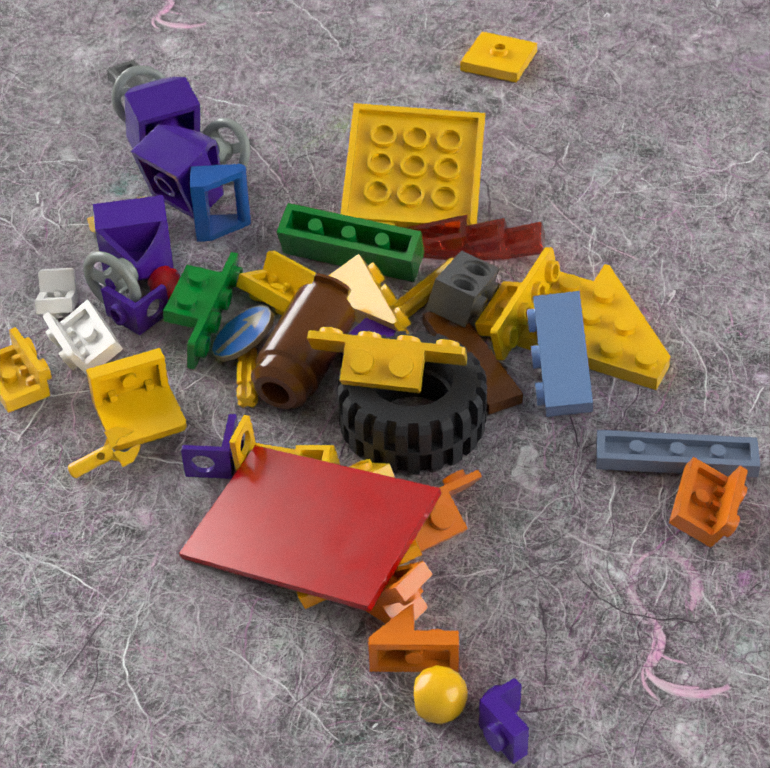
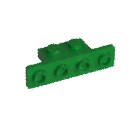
M236 252L230 253L222 272L186 265L163 310L164 322L194 328L187 343L188 369L195 370L200 358H206L210 348V336L212 333H218L222 318L221 313L223 310L227 311L230 307L233 287L238 288L236 285L239 273H243V268L238 266V253Z

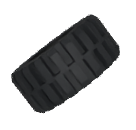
M417 330L416 334H406V331L395 332L394 336L386 337L384 334L381 337L397 340V336L408 335L419 338L420 342L436 344V341L441 339L449 340L447 336L438 333L436 336L428 335L427 331ZM471 351L467 353L466 366L425 362L420 393L343 385L340 382L341 371L339 372L337 380L339 425L341 426V434L344 441L349 444V448L360 458L364 456L365 460L371 459L372 463L390 464L393 473H398V470L408 471V475L420 474L421 470H429L432 473L440 471L445 464L452 466L462 460V454L467 456L471 453L484 434L487 409V377L484 369L480 366V361ZM404 397H422L435 401L421 406H402L391 403L393 400Z

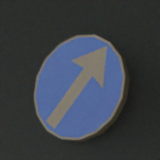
M263 305L251 307L228 321L212 342L211 352L217 360L225 362L234 360L253 348L258 352L255 346L268 334L274 322V314L269 307Z

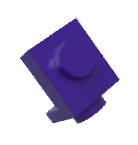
M516 678L503 685L491 687L479 699V727L482 729L486 741L494 751H501L512 764L528 755L529 727L516 714L521 705L522 689L521 683Z

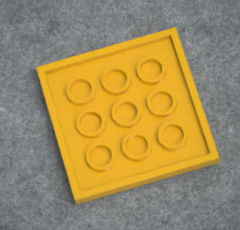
M354 103L340 214L370 221L393 222L395 226L407 229L476 234L485 113Z

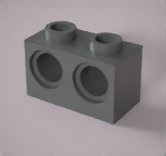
M461 251L435 279L426 310L465 327L474 316L480 317L487 302H490L498 290L500 283L496 282V278L500 268Z

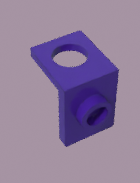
M162 284L136 303L107 285L101 289L106 315L117 325H123L139 336L163 319V310L169 301L166 286ZM159 299L158 310L152 316H148L147 311L150 304L154 300Z
M237 414L228 415L221 447L182 445L181 454L186 477L231 479L233 477L235 464L229 441L238 426ZM244 436L241 440V451L244 446ZM196 456H206L214 462V465L210 468H201L195 465L192 459Z

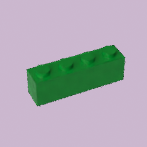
M287 203L277 229V236L284 254L338 266L344 265L359 254L367 265L374 262L383 276L415 282L424 256L421 231Z

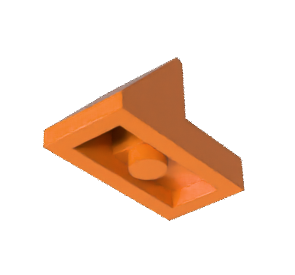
M419 561L398 566L371 612H366L386 624L407 606L414 604V621L417 620L427 609V604L421 597L423 593L421 586L433 575L425 562Z
M414 604L407 606L369 636L370 672H422L424 669L436 665L449 667L459 672V631L442 629L415 630Z

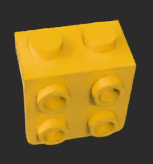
M160 348L86 369L92 403L104 430L107 431L113 427H124L134 430L133 433L121 437L117 442V446L113 448L114 450L121 451L138 444L182 432L187 428L186 419L169 386L165 357Z

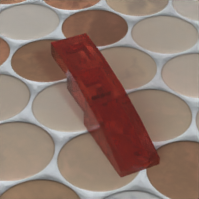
M466 214L405 227L421 231L424 246L423 258L448 260L449 258H455L461 251L481 260L512 259L538 255L545 248V230L542 221L508 228L505 218L471 225Z

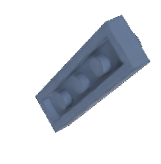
M597 430L596 469L683 474L685 465L695 457L726 476H730L739 466L748 470L746 477L758 478L760 458L758 438Z

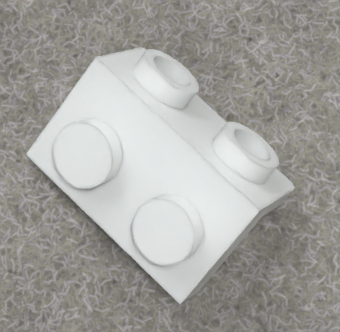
M88 299L60 322L49 312L42 316L49 326L45 333L59 349L62 347L63 350L59 352V355L72 370L79 367L87 375L86 369L107 363L123 350L96 307Z

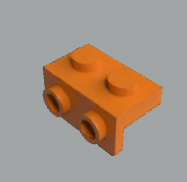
M693 457L684 467L669 524L710 548L723 536L730 537L740 522V516L737 515V512L748 490L744 485L748 470L739 466L727 477Z

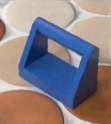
M245 165L191 166L190 192L197 242L212 241L251 224ZM233 181L237 214L210 215L208 190Z

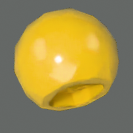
M436 665L424 669L415 678L414 702L419 717L430 723L444 724L454 721L464 711L468 692L466 682L458 672L449 667Z

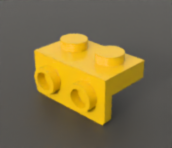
M272 250L266 254L263 269L239 273L236 286L249 293L251 299L265 302L274 307L276 313L283 315L297 290L306 284H312L316 273Z
M16 327L9 329L12 345L0 349V401L8 413L51 396L47 381L52 379V375L44 358L38 360L30 337L23 338Z

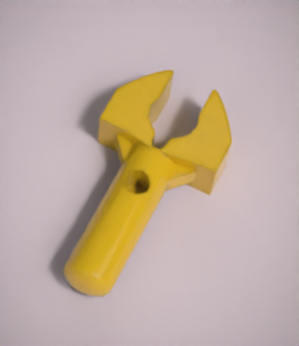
M113 427L105 431L107 439L104 446L69 464L68 471L73 478H78L110 460L120 462L122 467L134 462L139 454L141 444L130 448L126 452L113 450L121 437L133 433L134 430L124 427Z

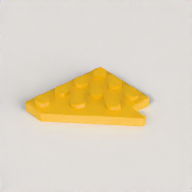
M604 264L594 281L560 271L557 282L553 283L547 294L580 291L589 369L657 390L669 368L671 356L611 266ZM527 325L518 339L517 346L531 350V346L538 345L537 332H529V326Z

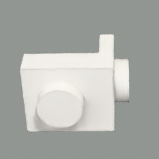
M73 268L40 270L38 272L40 293L35 299L36 315L49 312L55 319L67 317L69 313L74 311L78 303L75 270Z

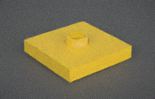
M482 31L460 61V70L516 83L537 53L538 43Z

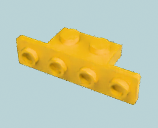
M552 247L544 248L522 283L503 281L475 323L479 335L491 336L497 360H505L511 349L517 345L520 335L528 325L527 310L534 309L533 296L546 295L553 283L557 282L559 278L560 265L555 260Z
M321 327L319 331L310 330L307 336L312 349L344 353L340 373V382L343 385L420 393L425 362L462 366L467 364L466 348L460 347L458 342L441 339L437 340L436 344L420 342L419 338L408 335L397 336V340L381 338L380 334L370 331H360L358 335L343 334V331L332 327Z

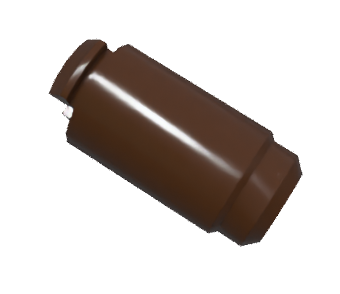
M316 273L312 284H306L297 290L255 360L256 366L251 373V383L258 396L264 402L279 409H296L303 406L307 398L315 393L338 352L312 349L307 340L308 331H319L321 327H332L343 331V334L350 332L355 323V312L347 300L352 291L347 284L337 278Z

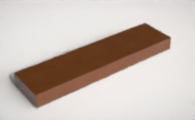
M433 312L422 314L423 325L431 336H436L438 333L447 336L449 340L461 343L467 348V353L471 351L480 361V366L484 369L487 377L486 412L489 415L523 403L522 391L496 359L470 322L463 327Z

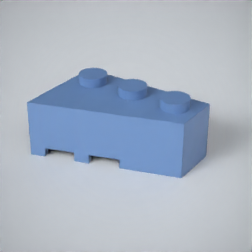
M580 291L533 296L534 309H528L527 316L529 332H537L538 345L531 346L533 369L541 368L542 382L535 383L537 406L545 405L546 417L593 412Z

